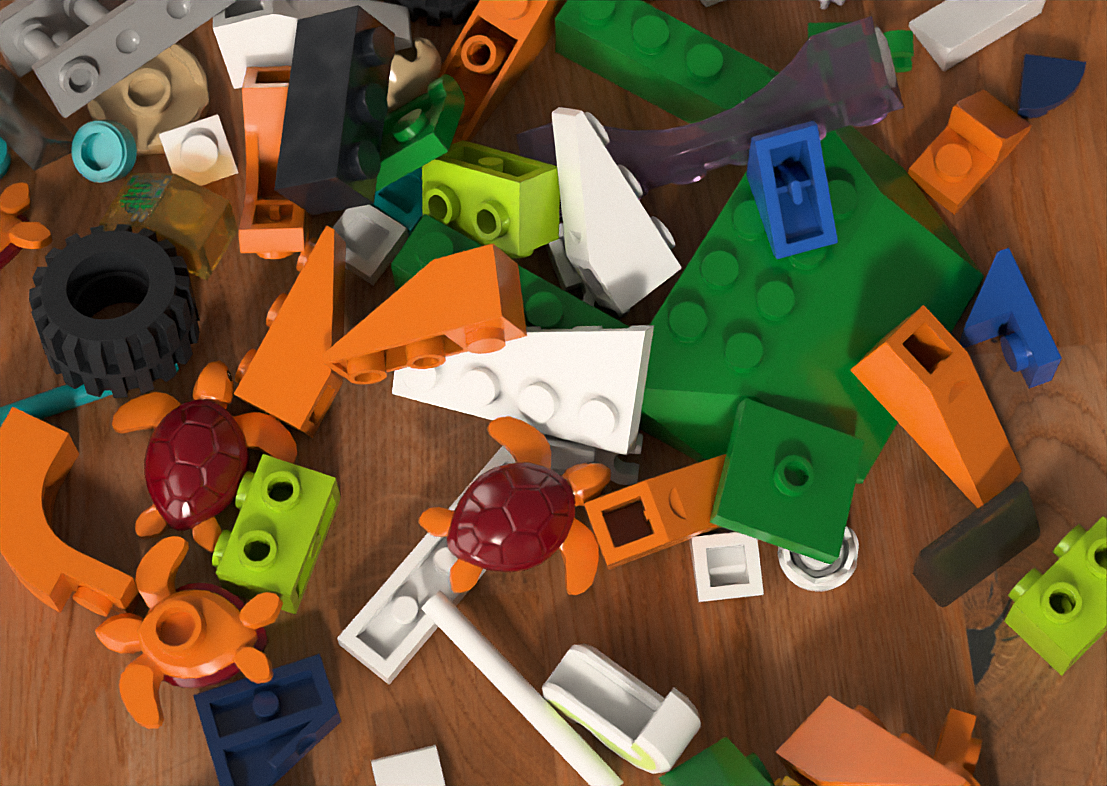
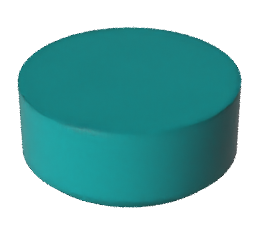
M98 120L83 125L77 131L72 142L71 152L74 165L82 176L90 181L103 183L122 179L132 170L136 161L137 147L133 135L126 126L114 120Z

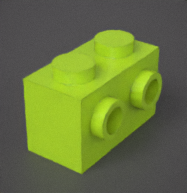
M464 140L451 144L447 153L422 166V217L424 214H427L479 244H494L510 258L528 257L533 254L534 249L559 239L560 190L557 166Z
M263 454L256 472L247 471L240 483L235 506L241 510L233 530H223L214 549L212 566L217 568L216 574L222 588L232 594L250 600L260 593H275L283 600L281 610L296 614L341 499L336 478Z
M1104 516L1088 531L1080 524L1074 527L1053 550V553L1059 560L1044 574L1033 568L1008 594L1015 603L1004 622L1061 676L1107 631V519Z

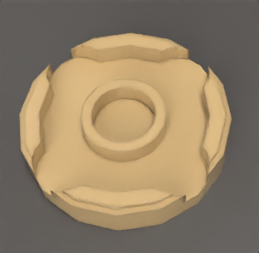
M176 42L87 103V108L93 121L114 120L126 126L135 139L137 155L165 154L159 134L205 119L210 107L209 84L196 56Z

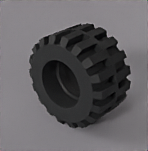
M117 224L116 229L113 231H105L104 225L90 228L91 234L82 238L75 233L65 239L67 246L64 249L53 248L45 256L48 267H37L32 277L35 288L29 289L31 313L50 367L56 375L62 373L64 382L67 385L77 389L84 384L87 394L101 397L105 390L112 391L114 398L128 397V390L140 388L141 394L153 390V381L159 378L168 382L177 375L176 363L187 364L193 355L190 344L198 343L200 334L198 321H200L187 265L183 257L177 256L176 248L170 241L164 239L158 242L156 232L143 228L138 233H133L131 225ZM123 302L140 304L133 311L118 318H91L98 311L109 305Z

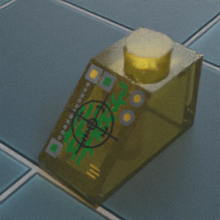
M130 173L99 222L100 226L104 225L106 231L115 230L117 224L131 225L133 233H138L143 228L156 232L158 242L167 239L175 246L177 256L183 257L188 272L208 281L238 232L230 200L175 173Z

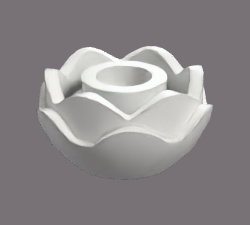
M846 526L839 558L831 565L778 547V560L784 574L797 586L809 591H828L841 586L856 570L859 542L855 532Z

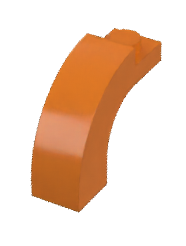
M291 66L247 67L242 85L246 143V189L238 229L240 253H257L259 257L265 259H281L292 255L294 252H304L305 245L312 236L313 215L274 190Z
M12 407L0 427V553L20 582L36 598L59 613L63 610L73 591H75L73 599L96 614L108 616L111 609L121 614L133 613L142 597L133 577L69 547L55 534L53 526L55 499L79 456V452L70 434Z

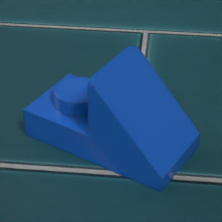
M1010 248L998 251L965 324L959 343L963 348H967L1003 334L1004 336L1001 337V348L1004 358L1013 372L1021 371L1030 389L1051 381L1062 357Z

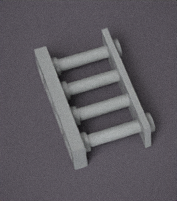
M15 0L0 10V53L10 69L20 78L33 69L59 113L64 118H67L237 0Z

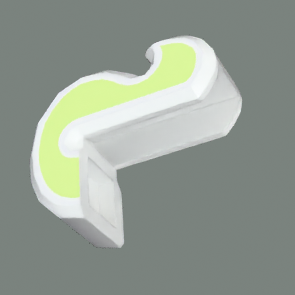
M587 644L572 645L542 686L543 698L557 713L571 723H580L621 758L652 774L669 772L701 726L697 708L675 687L664 698L599 650Z

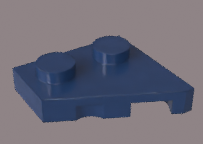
M320 654L274 668L273 678L267 683L257 684L248 678H244L193 695L220 786H273L341 722Z

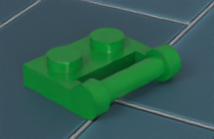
M445 74L428 84V91L386 115L380 151L381 168L377 176L375 192L449 151L465 106L463 92L450 75Z

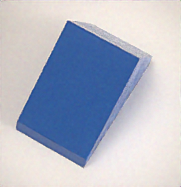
M810 121L751 137L746 176L776 259L838 243L816 122Z

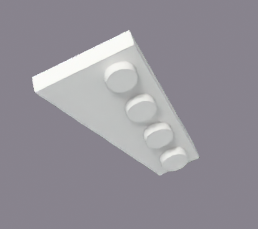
M654 325L631 326L623 329H602V326H576L573 329L526 327L527 336L506 341L505 347L496 352L476 354L468 351L446 357L445 363L435 368L414 369L407 367L395 370L392 394L490 420L510 416L530 424L543 434L627 455L636 449Z

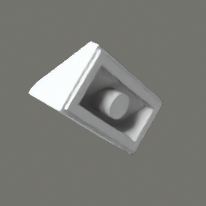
M946 0L909 22L908 27L944 72L1042 13L1046 0Z

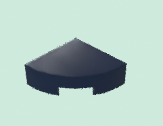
M1025 54L1021 70L1017 114L1022 118L1041 117L1047 114L1049 110L1063 104L1077 91L1085 71L1086 62Z

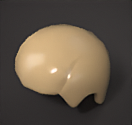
M419 37L413 38L412 47L401 49L394 54L387 95V114L428 91V84L438 79L441 70V57L431 40Z

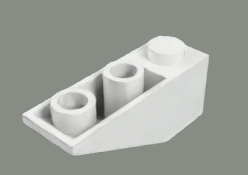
M237 0L213 17V30L233 87L236 89L242 87L247 67L292 65L297 21L299 19L359 5L394 32L395 53L401 49L412 47V36L408 8L373 0Z
M558 107L552 112L566 256L599 306L624 313L682 268L671 251L675 247V241L669 230L659 219L654 216L649 217L638 199L643 195V192L633 174L623 165L619 164L617 166L605 146L609 144L610 140L601 123L589 112L584 113L582 110Z

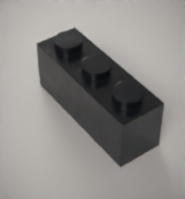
M359 5L297 21L274 190L311 215L374 204L377 176L381 168L380 151L384 119L388 111L387 95L391 63L395 54V33Z

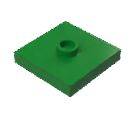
M745 398L738 405L710 523L831 565L839 558L865 440Z

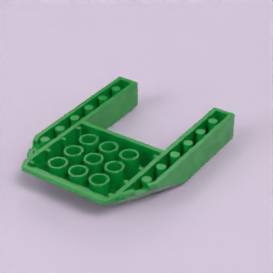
M567 0L555 18L556 53L747 155L750 152L751 137L815 121L818 125L838 243L776 259L751 191L746 171L650 324L654 325L639 429L692 459L702 462L727 453L738 405L747 398L865 440L856 479L857 484H863L898 422L850 369L882 338L922 305L951 334L983 281L984 275L906 170L801 84L642 0ZM424 214L391 263L395 291L401 288L432 260L482 247L483 245ZM518 265L526 327H541V329H573L576 326H602V329L629 328L628 325Z

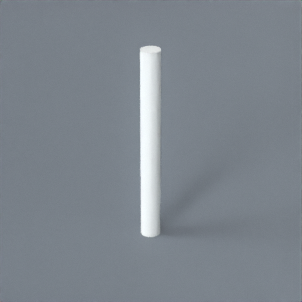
M441 590L423 605L421 609L590 786H621L624 783Z

